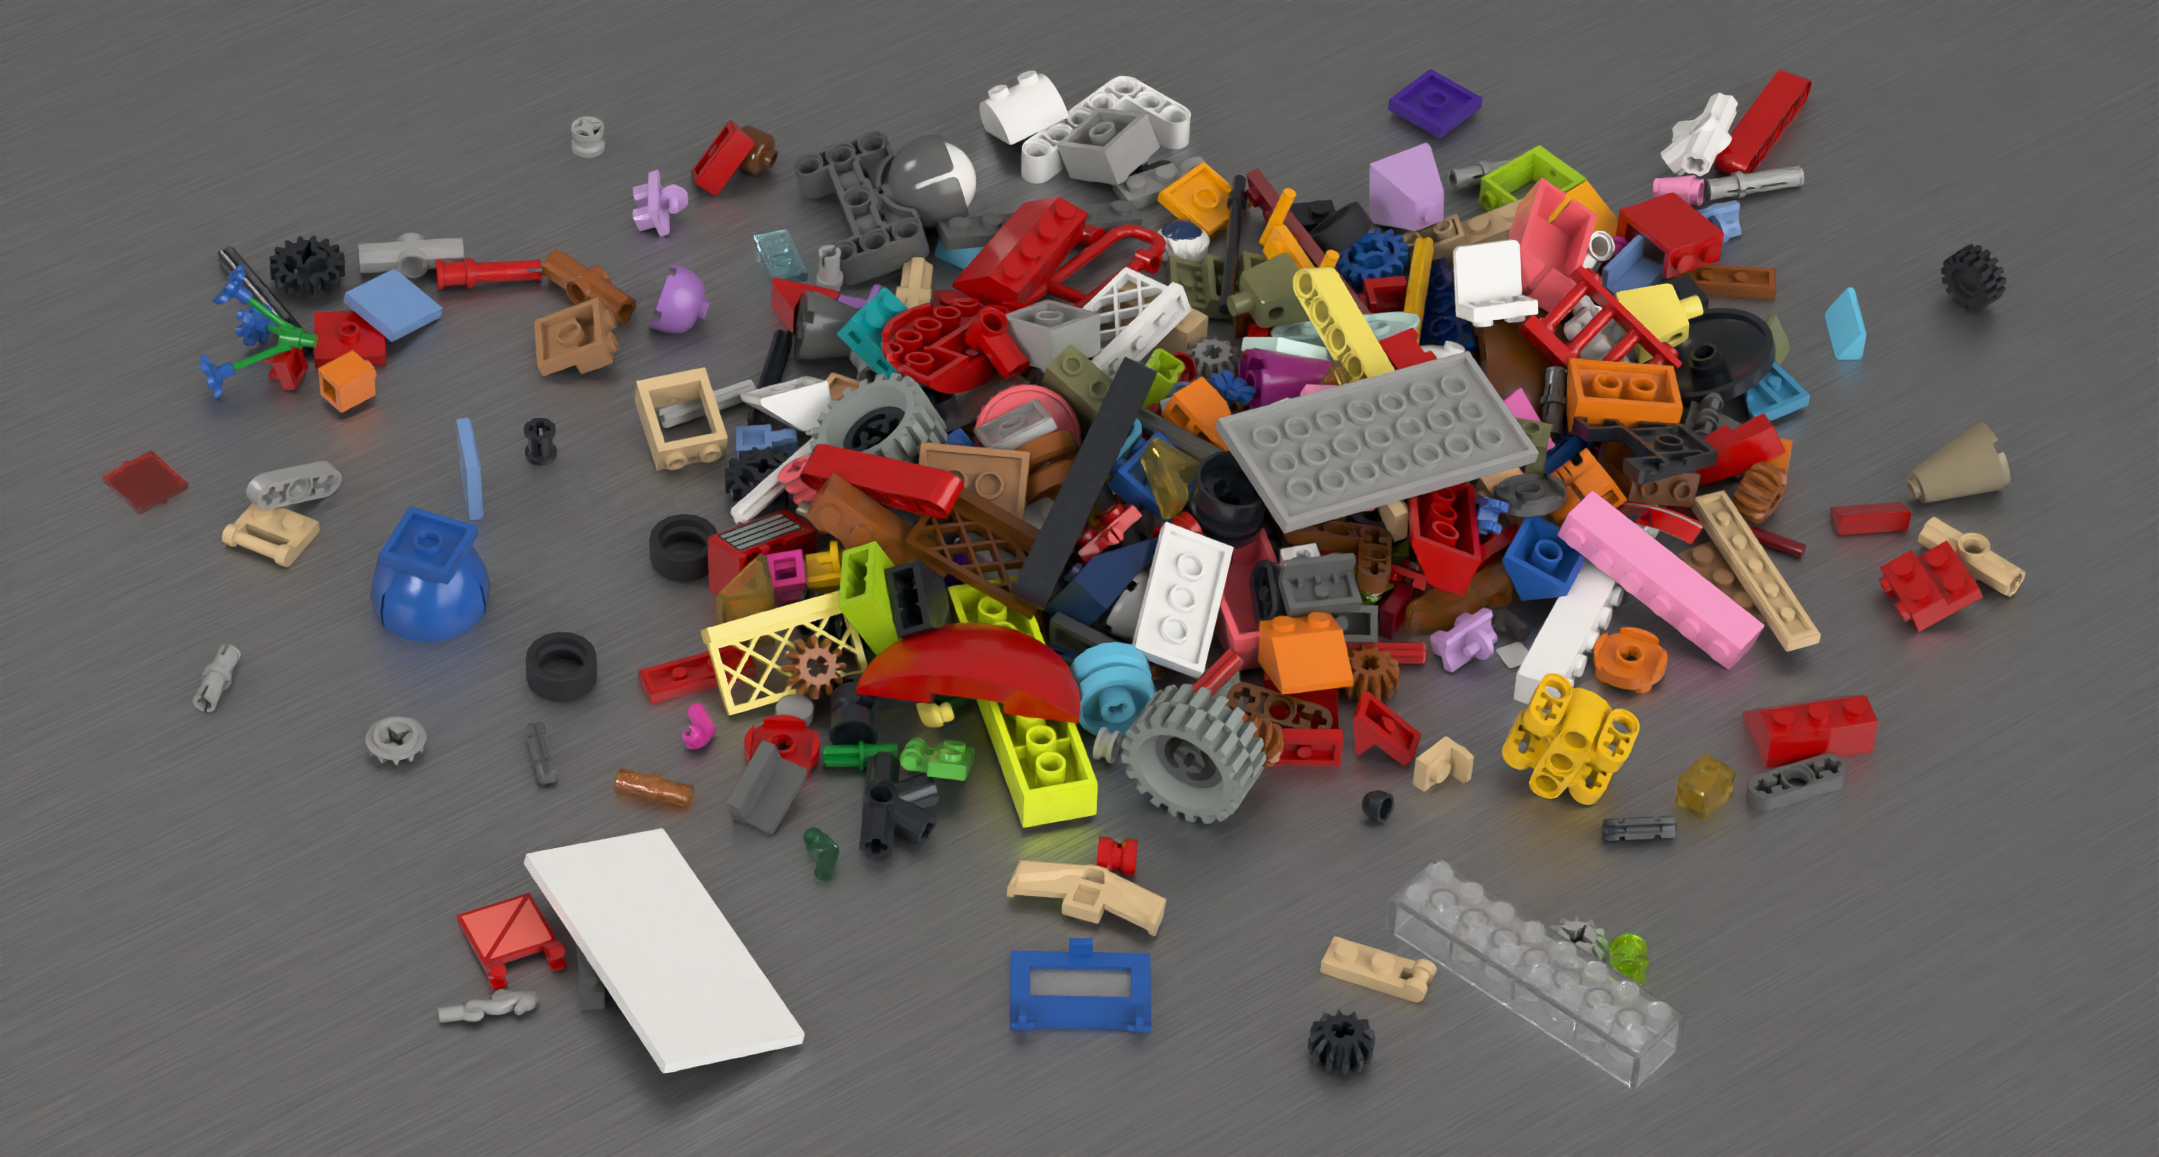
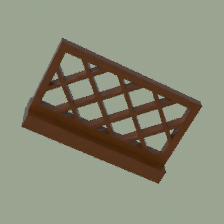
M963 487L948 516V519L952 520L953 523L938 524L935 517L921 516L905 539L902 546L904 549L1030 620L1033 618L1039 608L1010 595L1016 581H1010L1006 570L1022 569L1040 529ZM966 531L977 534L984 538L985 541L970 543ZM957 532L961 544L946 545L942 534ZM933 535L937 546L927 547L916 541L918 536ZM998 549L1007 551L1016 556L1017 559L1002 561ZM1073 549V551H1072V553H1071V555H1070V558H1069V560H1068V562H1067V564H1066V566H1065V568H1064V570H1063L1061 576H1062L1063 573L1065 572V570H1066V568H1067V565H1068V563H1069V561H1070V559H1071V556H1072V554H1073V552H1074L1075 549ZM989 550L993 562L978 563L974 552ZM965 553L969 564L959 565L953 562L950 554ZM997 571L1002 583L992 584L984 579L982 573Z

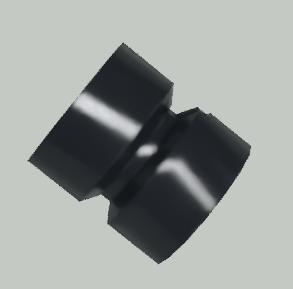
M858 682L841 684L831 694L829 740L832 745H859V741H863V744H876L878 740L879 697L856 694Z

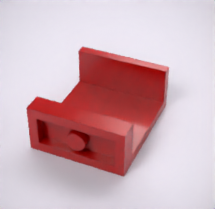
M1674 192L1620 209L1616 236L1626 238L1629 243L1640 234L1665 252L1661 275L1665 279L1720 260L1724 232Z
M1264 674L1263 688L1281 693L1270 677ZM1338 688L1286 694L1327 708L1332 715L1333 723L1331 729H1317L1320 720L1313 718L1310 725L1313 729L1282 728L1281 732L1284 733L1283 741L1285 742L1283 753L1280 754L1279 761L1275 762L1274 765L1341 766L1343 731L1339 729ZM1275 705L1269 708L1270 715L1277 720L1289 717L1288 710L1283 706ZM1296 712L1294 724L1298 725L1301 713Z

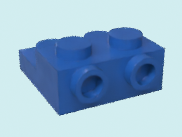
M1157 431L1148 441L1142 437L1129 453L1132 457L1128 461L1122 457L1115 464L1109 474L1113 479L1108 487L1126 503L1133 504L1136 508L1142 503L1164 523H1171L1173 518L1180 514L1189 504L1199 465Z

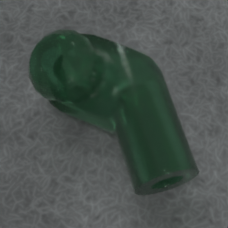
M809 828L803 835V842L808 852L817 860L814 875L823 881L830 880L839 857V847L826 833H822L819 828Z

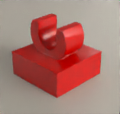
M295 348L262 361L263 364L273 365L268 376L270 379L279 380L283 390H296L309 368L302 350Z

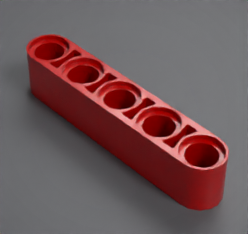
M1779 69L1730 133L1732 140L1723 151L1717 154L1714 169L1727 175L1739 171L1743 174L1754 173L1805 105L1811 91L1812 81Z
M816 444L799 476L804 484L819 491L834 472L882 506L940 519L948 518L964 487V483L959 477L942 469L826 444Z

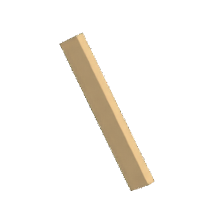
M1725 490L1695 497L1691 509L1703 524L1704 529L1785 651L1788 652L1818 644L1820 642V632Z

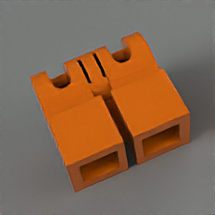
M1587 448L1579 453L1583 461L1577 466H1574L1569 460L1550 474L1562 480L1567 491L1565 505L1557 511L1550 513L1560 528L1567 515L1592 491L1614 508L1627 501V498Z

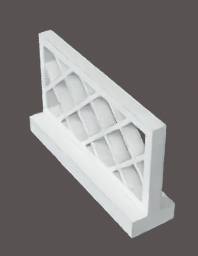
M1125 267L1082 308L1097 312L1103 306L1114 304V311L1100 314V324L1115 321V328L1100 331V342L1113 340L1105 348H1101L1098 355L1088 359L1112 380H1114L1125 356L1140 362L1191 312L1183 286L1175 282L1166 286ZM1128 281L1137 284V289L1119 292L1120 288ZM1159 295L1151 303L1144 304L1145 297ZM1138 299V306L1120 309L1121 302ZM1136 317L1129 325L1121 327V320Z

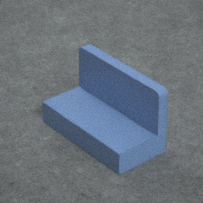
M1640 234L1603 268V282L1601 285L1611 290L1615 297L1617 292L1652 286L1664 279L1661 276L1663 266L1643 257L1645 237Z

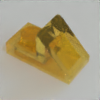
M1152 438L1141 455L1140 460L1163 520L1173 519L1181 512L1189 500L1186 485L1190 484L1195 478L1200 463L1162 439Z

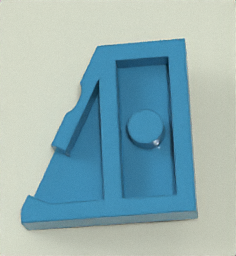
M1775 360L1767 375L1758 384L1743 393L1749 420L1761 413H1764L1769 421L1775 420L1808 406L1810 394Z

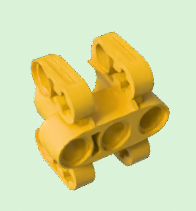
M1549 673L1537 685L1527 708L1522 710L1513 722L1502 748V756L1506 763L1513 768L1525 770L1531 767L1534 769L1529 785L1531 790L1538 796L1546 799L1557 798L1569 787L1571 796L1577 802L1584 805H1593L1597 803L1606 790L1612 774L1618 771L1628 758L1638 735L1640 724L1636 716L1625 709L1612 710L1607 701L1596 693L1583 688H1572L1570 682L1562 675ZM1545 687L1555 688L1559 691L1562 698L1552 697L1548 694ZM1544 708L1546 710H1549V712L1545 713L1541 710ZM1612 722L1623 724L1628 729V734L1617 731ZM1521 741L1528 743L1523 753L1518 751ZM1610 744L1616 746L1613 752L1608 748ZM1588 776L1594 779L1590 789L1585 786Z

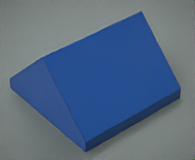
M1540 516L1525 517L1502 559V563L1521 601L1567 596L1587 559L1557 536L1561 529L1560 527Z

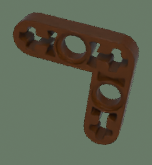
M1330 520L1284 533L1285 540L1296 546L1316 543L1319 550L1345 554L1354 553L1356 555L1355 579L1358 588L1364 592L1374 594L1387 591L1391 574L1392 535L1388 530L1372 525Z
M1241 682L1233 685L1226 697L1229 699L1226 705L1232 710L1238 706L1241 696L1247 697L1248 700L1244 709L1245 714L1248 716L1258 715L1259 718L1263 719L1269 718L1272 720V723L1278 724L1282 728L1313 729L1310 727L1313 718L1320 720L1317 729H1331L1333 718L1327 708L1286 694L1282 695L1279 692L1250 683ZM1275 705L1283 706L1288 710L1289 717L1277 720L1270 715L1269 708ZM1296 712L1301 713L1298 725L1293 723Z

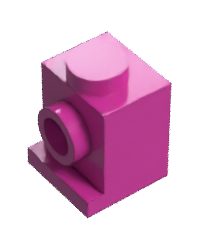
M802 549L766 555L768 586L777 605L799 602L804 589L808 588L807 564L804 560ZM811 589V598H814L813 589Z

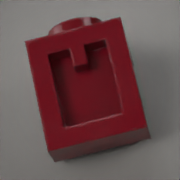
M1389 579L1387 591L1375 594V605H1378L1379 636L1392 640L1410 615L1412 586Z

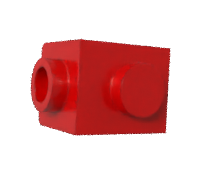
M1405 276L1364 279L1363 292L1357 296L1371 314L1404 311L1407 292Z

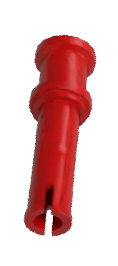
M466 257L461 262H443L442 259H436L437 290H443L444 286L465 285L467 289H472L476 287V283L542 281V272H527V269L542 268L541 259L475 263V260L471 259V257Z

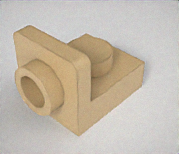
M1445 736L1416 758L1413 785L1425 792L1435 783L1443 782L1449 774L1465 784L1471 780L1474 756L1464 746L1458 745Z

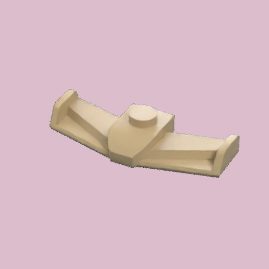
M1020 860L1007 886V897L1014 898L1015 895L1064 898L1062 903L1063 915L1099 924L1104 910H1107L1148 930V934L1155 936L1166 905L1165 898L1110 872L1108 868L1090 863L1082 865Z

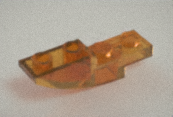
M1501 554L1483 570L1476 571L1463 596L1452 592L1444 593L1434 587L1421 598L1411 601L1405 612L1404 633L1409 637L1432 635L1438 630L1447 632L1454 628L1456 618L1465 612L1473 615L1485 607L1492 610V614H1495L1510 605L1514 585L1502 563L1505 554Z

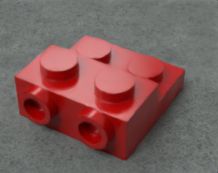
M1947 540L1917 557L1910 550L1880 567L1883 577L1878 579L1883 591L1888 598L1895 596L1898 601L1895 603V607L1905 623L1911 620L1918 632L1983 597L1980 588Z

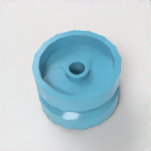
M1112 642L1091 647L1076 657L1069 668L1078 684L1080 692L1081 713L1079 723L1082 728L1093 735H1098L1101 727H1107L1110 733H1114L1117 730L1122 732V736H1125L1146 704L1156 693L1155 686L1151 681L1152 674L1147 658L1141 650L1130 644Z

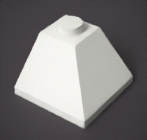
M809 376L740 394L743 402L793 429L805 431L806 435H811L813 427H820L817 419L821 413L828 414L830 412L827 405L832 401L828 382Z

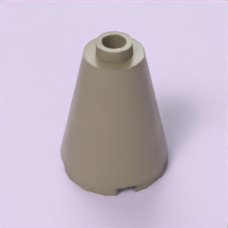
M1983 422L1971 425L1910 470L1909 479L1906 480V487L1912 499H1918L1921 503L1925 504L1999 491L2006 488V485L2011 482L2010 469L2004 451L1997 453L1992 443L1998 441L1988 425Z

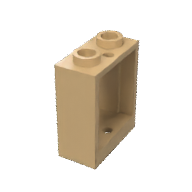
M705 367L636 381L634 400L657 471L663 469L676 470L685 465L698 462L711 463L726 457L728 437ZM701 399L712 433L665 443L654 408Z

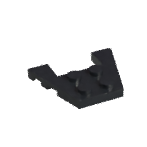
M1577 416L1573 419L1572 431L1586 442L1620 440L1632 450V454L1637 456V458H1624L1622 472L1636 484L1657 481L1714 466L1717 463L1718 451L1684 424L1639 421L1638 427H1626L1618 419L1604 418L1603 425L1587 424V417Z

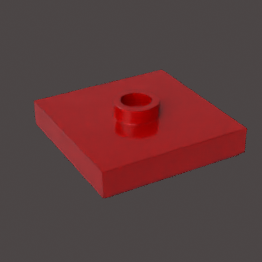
M355 311L314 312V334L318 335V343L316 348H314L315 368H320L352 350L363 360H368L373 366L386 365L385 336Z

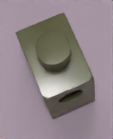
M1287 253L1280 254L1242 272L1240 275L1239 293L1227 297L1228 309L1232 316L1249 312L1257 325L1262 328L1310 321L1293 290V277L1299 269Z

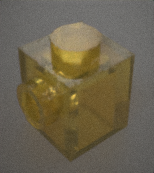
M1704 753L1678 777L1675 804L1706 821L1732 797L1736 771L1725 763Z

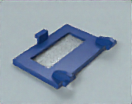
M1069 938V952L1011 950L1010 1029H1127V1032H1151L1150 953L1092 952L1093 938Z

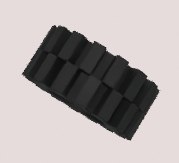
M1973 244L1963 247L1943 262L1944 267L1941 268V274L1946 275L1941 278L1942 283L1949 286L1945 289L1948 294L1952 292L1954 295L1952 300L1955 303L1961 301V307L1963 309L1969 307L1971 312L1984 309L1999 299L2006 290V287L2003 286L2006 283V277L2000 276L2004 273L2002 267L1998 268L1996 266V263L1999 262L1996 257L1991 259L1989 257L1991 252L1988 249L1982 252V246L1980 245L1974 247Z

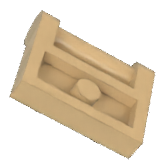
M252 502L234 524L230 523L225 527L222 534V543L231 547H236L237 545L275 559L276 564L287 568L320 532L319 521L283 507L261 510Z

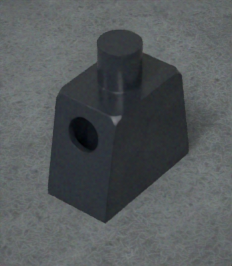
M921 560L885 569L897 637L904 638L939 629L945 624L953 623L945 581L942 576Z

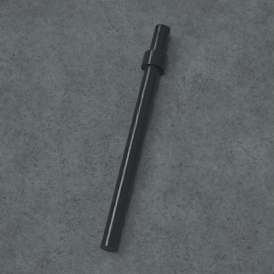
M1243 175L1233 177L1232 190L1227 196L1229 219L1219 312L1223 315L1231 314L1227 305V297L1235 294L1243 212L1247 208L1248 201L1245 192L1246 178Z

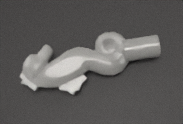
M496 990L489 1000L476 998L466 1000L464 1004L438 1007L439 1022L445 1023L460 1020L477 1022L483 1018L484 1014L499 1016L513 1010L517 1015H521L525 1011H531L536 1007L539 996L537 992L530 990Z

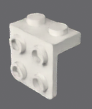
M1508 239L1463 245L1454 249L1456 317L1471 321L1472 326L1487 327L1493 325V320L1504 319L1505 322L1525 321V316L1538 314V300L1522 295L1520 244L1518 241Z

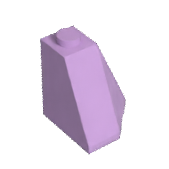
M1427 142L1370 163V219L1374 224L1416 231L1444 220V190L1431 146Z

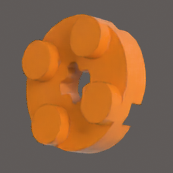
M1634 627L1620 628L1619 633L1608 636L1609 631L1602 634L1595 643L1592 659L1595 668L1594 675L1599 682L1644 694L1651 690L1653 684L1662 679L1666 671L1668 653L1666 648L1663 651V648L1659 646L1660 640L1654 634ZM1629 656L1635 657V661H1628L1625 659H1627Z

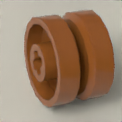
M1064 430L1050 433L1015 449V451L1031 453L1026 506L1044 497L1055 501L1075 460L1073 458L1079 451V446L1072 431Z

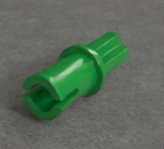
M859 741V745H826L822 750V762L825 767H859V770L863 771L864 767H867L868 757L876 755L878 751L891 752L898 759L897 743L863 744V741Z

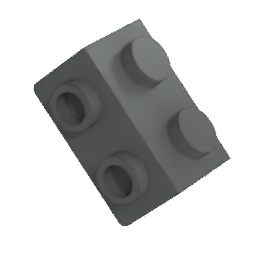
M1331 553L1327 556L1295 557L1284 560L1278 584L1287 616L1292 618L1308 616L1312 612L1328 614L1360 610L1362 600L1353 572L1356 563L1354 553Z

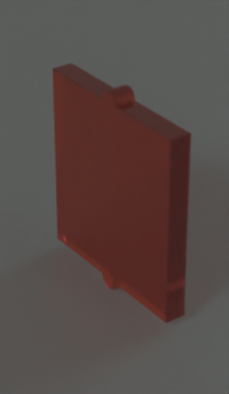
M152 450L132 461H124L122 466L102 476L103 482L139 515L160 503L166 504L168 499L189 488L188 483Z

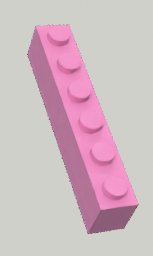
M1594 491L1589 493L1567 515L1557 534L1571 548H1574L1586 557L1599 570L1615 580L1627 592L1634 595L1656 615L1667 621L1684 637L1691 640L1727 670H1730L1753 647L1765 626Z

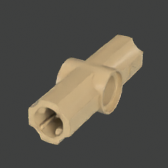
M912 257L909 262L904 263L901 286H897L896 297L908 309L925 303L932 305L933 265L929 264L922 257Z
M1934 516L1926 522L1923 530L1919 533L1918 543L1929 550L1947 540L1974 581L1980 580L2009 598L2017 592L2020 584L2024 581L2026 571L1991 551L1989 540L1981 534H1963Z

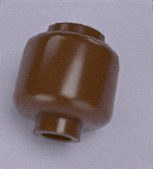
M750 125L742 127L741 129L752 138L755 144L738 168L752 175L761 174L766 168L771 169L778 157V151L775 150L774 137Z

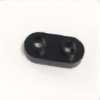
M1261 560L1254 566L1249 580L1254 618L1258 625L1260 621H1269L1278 616H1287L1278 584L1282 566L1268 560Z

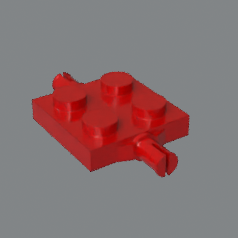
M1114 503L1110 504L1097 515V519L1100 522L1089 529L1083 528L1074 547L1075 550L1071 559L1074 562L1087 563L1107 546L1120 543L1119 540L1122 541L1124 537L1123 533L1142 517L1141 513L1133 504L1119 503L1116 506Z

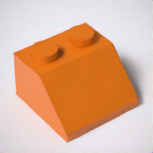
M1312 612L1308 616L1294 618L1278 616L1273 618V620L1260 621L1258 662L1282 695L1353 686V675L1343 629L1330 613Z

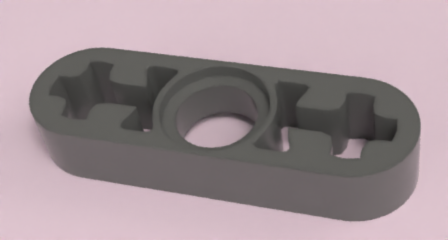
M1827 753L1751 777L1748 782L1746 801L1752 808L1758 811H1771L1838 790L1845 785L1848 764L1841 756ZM1799 778L1807 784L1797 787L1791 785L1787 780Z

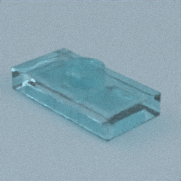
M788 229L754 235L755 247L771 281L773 277L799 283L808 281V271Z

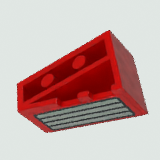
M784 509L708 537L709 590L741 612L770 591L766 555L802 549L806 562L807 554L817 553V530Z

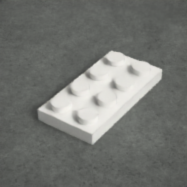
M1169 522L1164 523L1160 530L1132 642L1133 646L1144 653L1148 661L1196 679L1202 676L1234 547Z

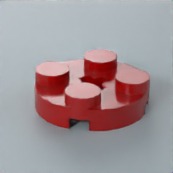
M791 715L770 716L763 719V725L758 726L755 730L753 725L747 731L744 739V755L748 764L762 740L776 745L777 749L781 744L787 745L786 750H778L781 758L804 767L808 772L806 779L810 776L811 769L819 760V735L815 729L813 733L811 729L807 728L806 721L799 717Z

